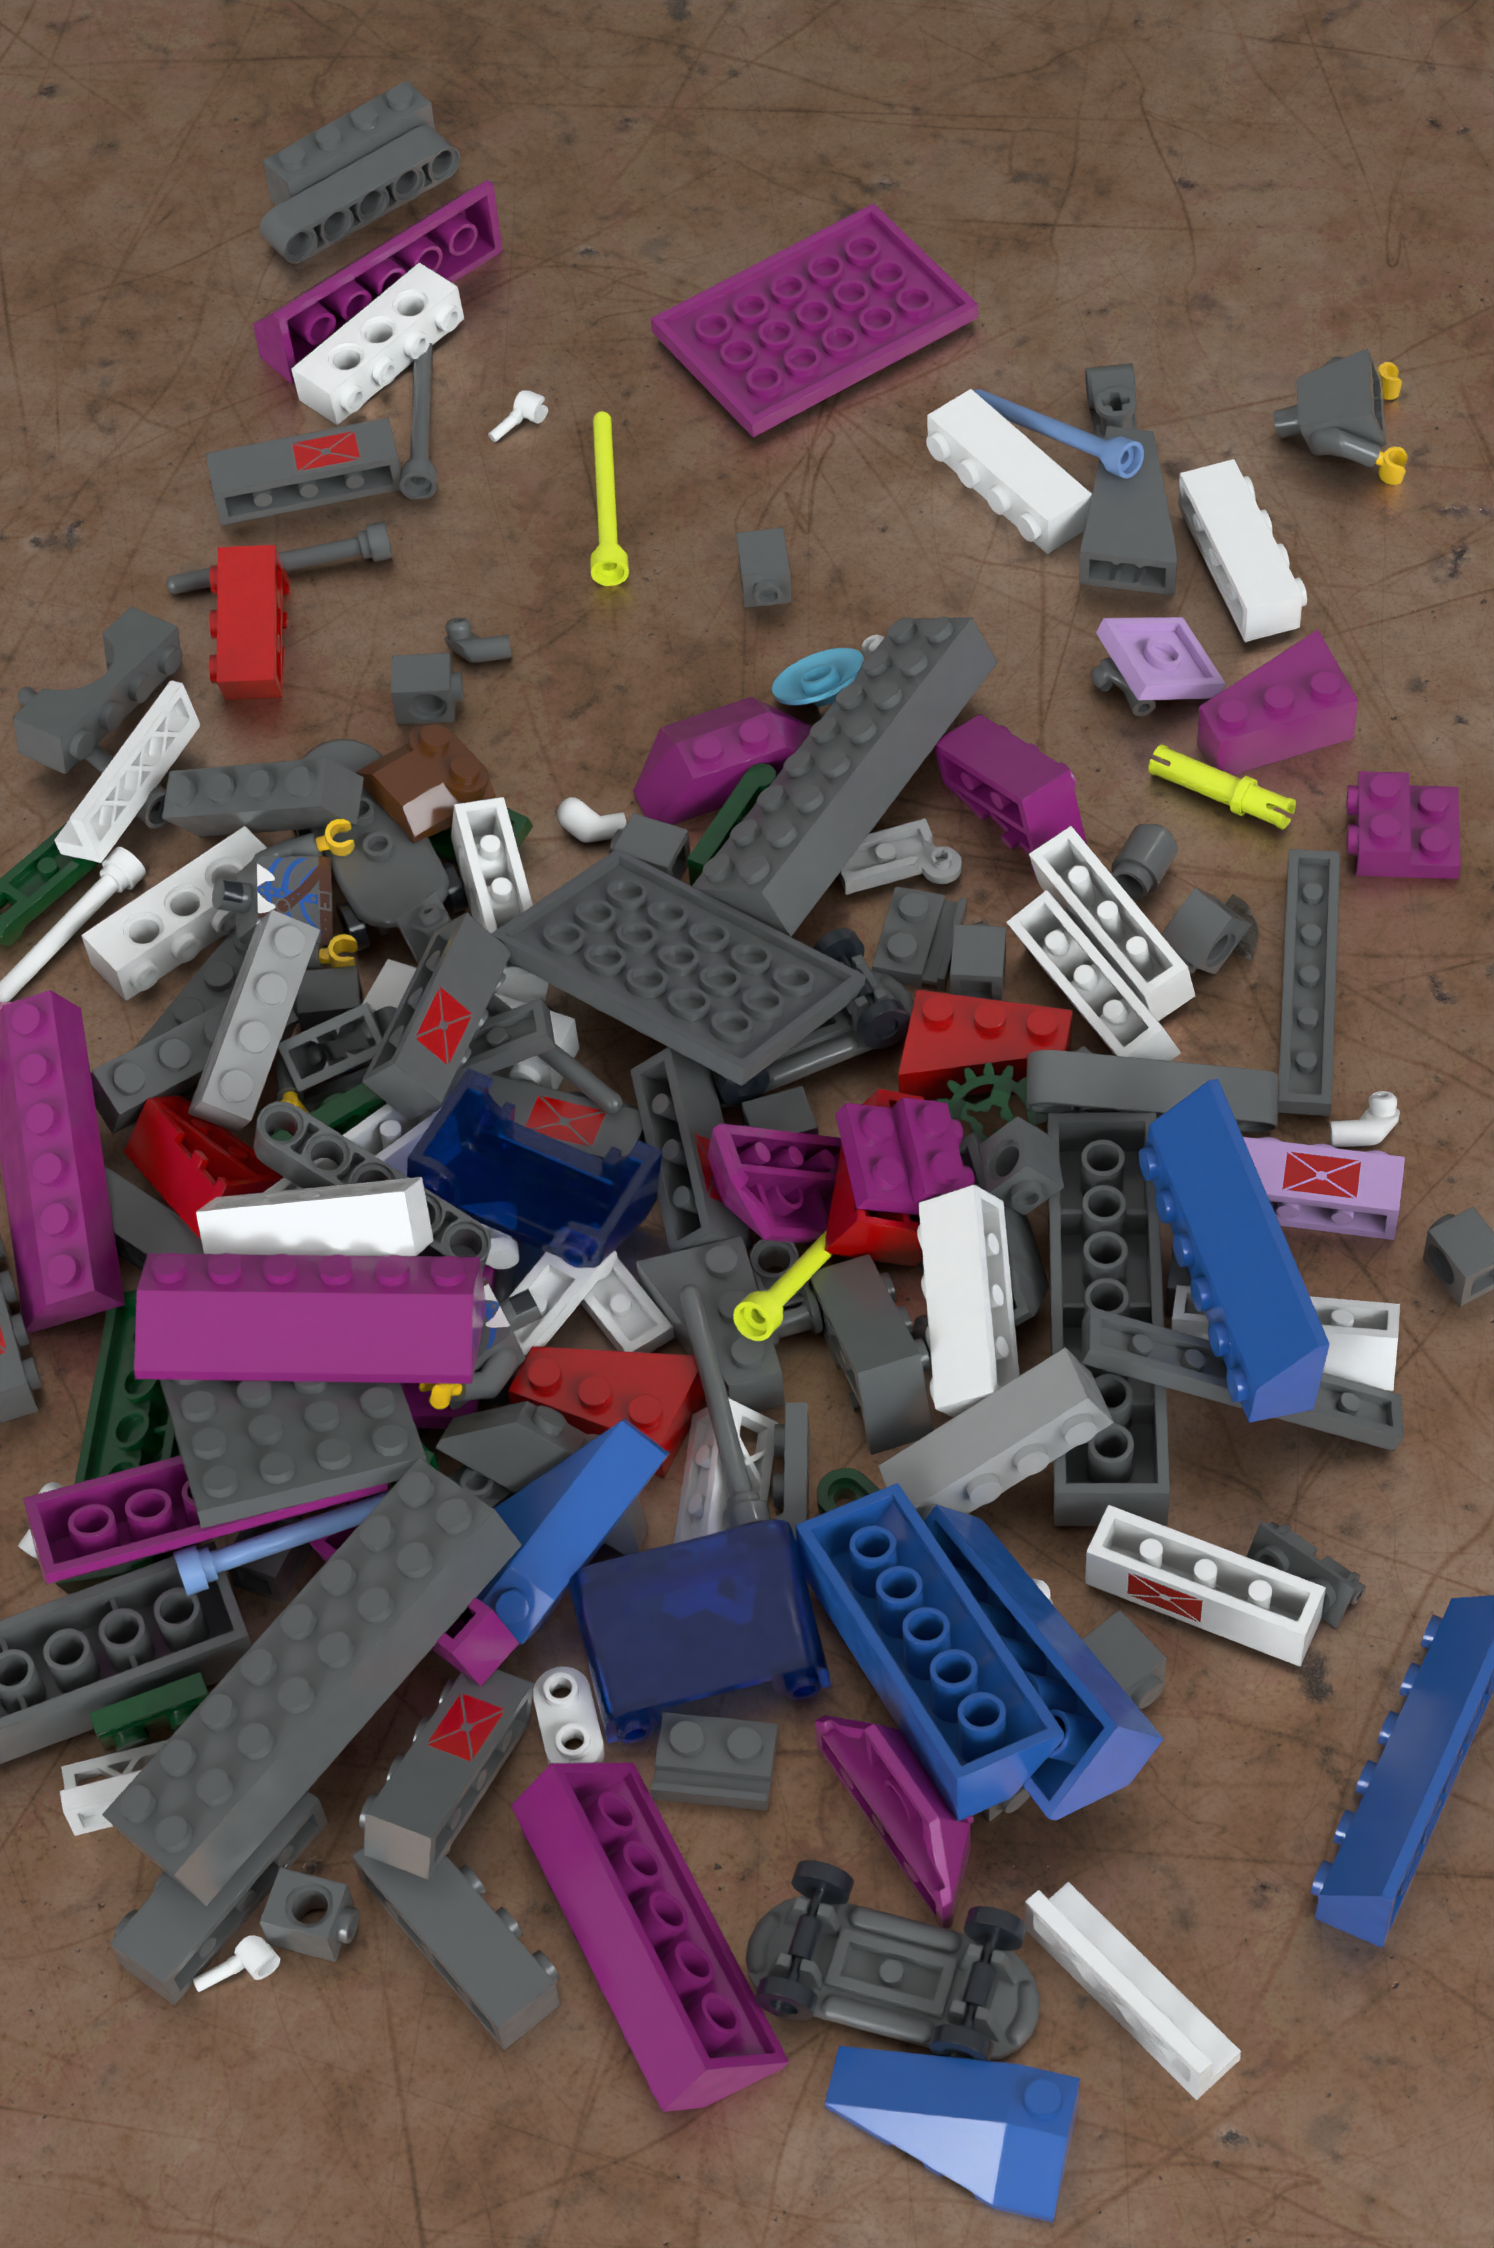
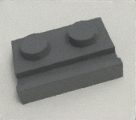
M895 886L873 960L872 971L887 974L905 985L922 987L923 983L936 985L937 990L945 991L951 971L955 924L964 925L967 914V899L960 898L959 902L945 900V895Z
M663 1712L655 1759V1773L651 1784L652 1799L768 1811L770 1787H772L779 1737L778 1724Z

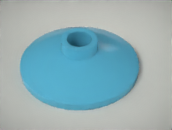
M835 648L809 655L790 665L778 675L772 685L774 698L786 705L814 703L815 706L822 707L832 704L836 701L837 694L843 688L850 685L860 672L862 662L864 661L863 654L852 648Z

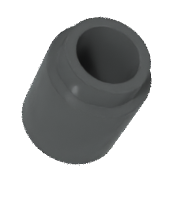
M1139 824L1132 830L1111 866V875L1130 898L1143 899L1147 894L1157 889L1178 854V846L1172 834L1165 827L1158 824Z

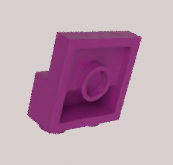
M1358 771L1357 785L1347 786L1346 815L1356 816V825H1348L1347 855H1356V876L1459 879L1461 859L1458 787L1410 785L1409 773Z
M903 1097L892 1108L845 1103L835 1113L857 1209L919 1215L920 1202L974 1185L973 1171L970 1167L963 1166L958 1148L963 1137L962 1125L957 1119H951L948 1103Z

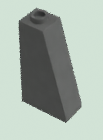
M1107 426L1104 439L1108 440L1124 436L1137 441L1143 446L1144 459L1139 471L1127 479L1108 472L1101 460H1099L1080 549L1079 584L1174 595L1176 589L1177 550L1154 431Z

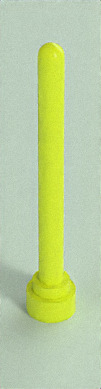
M600 411L593 417L599 545L591 554L590 566L591 577L596 583L604 586L621 584L627 579L629 566L628 555L618 545L611 417L607 412Z
M826 1231L768 1291L751 1292L736 1306L733 1312V1319L741 1334L754 1341H763L769 1338L783 1321V1306L833 1255L825 1251Z

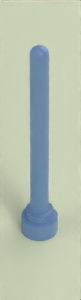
M974 390L976 394L1006 420L1099 457L1105 469L1112 474L1125 479L1131 478L1139 471L1143 463L1144 449L1137 441L1124 436L1106 440L984 390Z
M389 1491L213 1551H209L208 1546L197 1550L196 1546L192 1545L173 1552L187 1596L209 1589L208 1583L219 1579L217 1573L360 1525Z

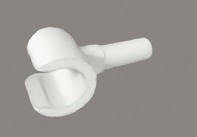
M523 390L518 393L513 411L488 433L490 439L493 442H497L524 418L538 424L541 423L548 413V407L542 404L545 397L529 390Z
M248 1936L237 1945L234 1956L193 1978V1982L197 1990L201 1992L223 1979L239 1973L244 1968L253 1979L260 1980L274 1972L280 1965L281 1960L263 1938Z

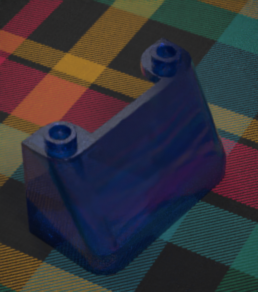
M468 1068L408 1156L407 1177H422L424 1188L479 1223L560 1257L573 1267L595 1268L601 1265L645 1221L655 1205L663 1150L638 1140L630 1154L626 1156H621L622 1150L611 1147L604 1160L514 1122L515 1105L506 1101L500 1107L489 1094L492 1078Z
M784 1520L762 1521L595 1563L578 1570L569 1579L568 1585L575 1620L607 1744L616 1741L635 1743L646 1739L652 1734V1729L660 1723V1709L772 1681L776 1693L788 1695L793 1700L812 1697L821 1689L831 1687L830 1673L798 1546L790 1523Z

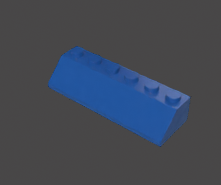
M1219 1079L1209 1080L1149 1125L1146 1146L1139 1151L1141 1172L1146 1181H1153L1157 1191L1156 1206L1159 1218L1163 1224H1170L1174 1234L1173 1248L1177 1263L1180 1267H1187L1192 1279L1190 1287L1194 1306L1197 1311H1204L1208 1319V1335L1211 1349L1216 1357H1223L1227 1367L1226 1380L1231 1399L1235 1403L1241 1402L1249 1423L1313 1410L1330 1343Z
M899 1483L795 1525L800 1571L956 1820L961 1821L1012 1798L1064 1740V1732Z
M936 1504L924 1523L1064 1732V1740L1023 1784V1787L1048 1819L1058 1820L1128 1786L1164 1738L981 1518Z
M1494 1595L1451 1598L1443 1618L1432 1615L1421 1642V1647L1428 1649L1422 1665L1412 1662L1406 1672L1399 1695L1407 1698L1400 1714L1389 1711L1377 1742L1385 1746L1378 1763L1369 1759L1366 1762L1355 1793L1362 1795L1363 1798L1356 1813L1347 1809L1343 1813L1333 1839V1843L1341 1847L1334 1863L1326 1860L1322 1861L1310 1890V1894L1319 1897L1315 1919L1383 1948L1494 1692Z

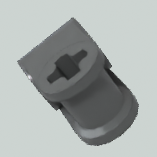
M1127 363L1086 368L1087 401L1089 410L1092 412L1095 435L1104 439L1107 426L1137 429L1135 418L1137 398L1133 364Z
M761 1239L752 1247L750 1264L758 1291H768L800 1258L794 1243ZM775 1266L785 1269L780 1273L774 1274L765 1271ZM808 1281L783 1306V1321L771 1335L774 1345L779 1344V1339L804 1331L811 1330L814 1334L823 1332L819 1305L813 1288L808 1284Z

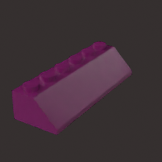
M486 180L464 191L254 322L253 328L259 356L288 382L294 384L292 368L418 263L426 266L449 282L454 283L501 253L503 247L494 184Z
M48 990L5 1004L0 1010V1160L21 1311L29 1334L125 1305L81 1008L52 990Z
M148 1253L137 1288L136 1379L472 1384L486 1313L480 1257Z
M177 1456L23 1498L43 1579L45 1585L379 1494L388 1490V1486L385 1483L201 1529L182 1458Z
M551 1763L513 1802L511 1808L522 1828L525 1839L530 1844L547 1878L550 1889L555 1894L572 1928L574 1938L579 1943L597 1979L600 1990L605 1995L622 2029L624 2039L631 2047L648 2082L649 2089L656 2098L662 2112L705 2108L783 2069L789 2063V2060L762 2008L755 2002V1995L635 1764Z

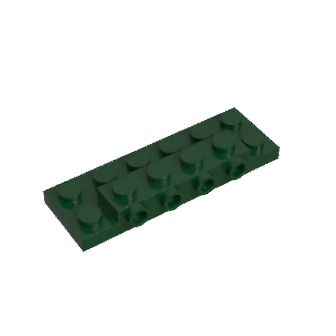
M137 1290L123 1292L125 1305L107 1310L75 1484L181 1456L160 1379H136ZM168 1552L56 1582V1585L67 1594L75 1593L167 1558Z

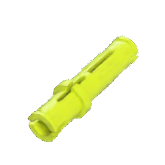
M1160 744L1155 749L1153 755L1171 763L1170 766L1150 759L1148 766L1150 775L1161 777L1229 805L1230 811L1239 816L1248 813L1284 830L1291 819L1273 809L1276 807L1294 815L1296 808L1295 799L1287 798L1258 786L1256 779L1249 776H1244L1242 779L1169 749L1163 744Z

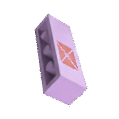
M1243 1137L1280 1226L1395 1240L1405 1157L1393 1156L1377 1150L1361 1152L1337 1149L1327 1144L1305 1145L1288 1143L1272 1137L1258 1139Z

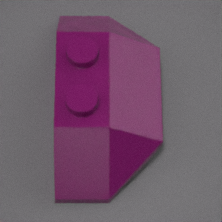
M751 696L660 727L633 790L634 798L643 816L670 825L721 809L751 766L758 763L769 764L775 769L777 777L784 768L785 761L799 749L809 736L812 726Z
M722 1123L713 1128L707 1157L714 1175L715 1189L721 1196L723 1204L764 1240L813 1244L827 1230L842 1143L841 1138Z
M827 1715L814 1721L817 1747L938 1925L945 1929L951 1927L954 1923L970 1852V1824L974 1822L973 1815L961 1821L956 1820L901 1730Z

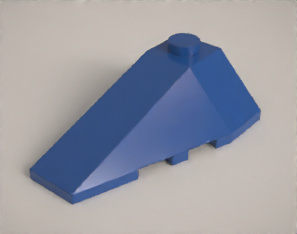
M625 1418L493 1508L522 1545L476 1598L495 1612L521 1645L542 1628L670 1454Z
M839 2046L825 2100V2108L886 2145L893 2144L924 2163V2168L941 2178L943 2175L973 2192L974 2198L989 2207L1054 2223L1079 2106L1080 2078L1020 2064Z

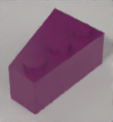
M1319 630L1311 633L1199 706L1197 746L1209 766L1235 775L1354 738L1358 699Z
M981 714L941 737L934 746L943 782L981 820L991 816L1006 831L1002 835V841L1011 850L1020 845L1030 854L1070 826L1087 844L1074 790L1077 782L1073 772L1066 764L1056 762L1042 753L1034 744L1024 742L1013 735L1005 726L997 725ZM1031 865V870L1035 873L1033 865Z

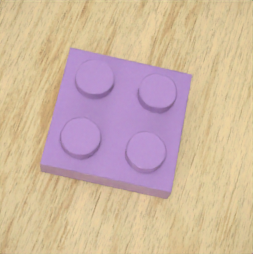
M1183 617L1103 618L1096 631L1097 636L1137 700L1211 699L1221 693L1226 685Z

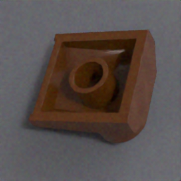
M424 724L416 727L410 733L408 744L355 772L364 777L363 787L403 829L413 844L452 827L455 804L494 799L496 796L486 767L451 730L438 724Z

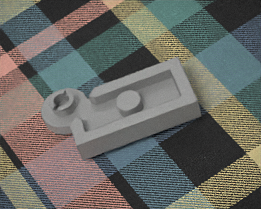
M925 818L868 834L840 871L838 877L846 895L923 874L932 883L948 884L960 876L962 860L958 852L950 847H935L932 832Z

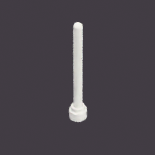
M116 847L103 860L102 865L104 868L100 871L101 878L0 981V1002H9L115 892L121 893L125 889H133L146 875L144 866L131 852L122 847Z

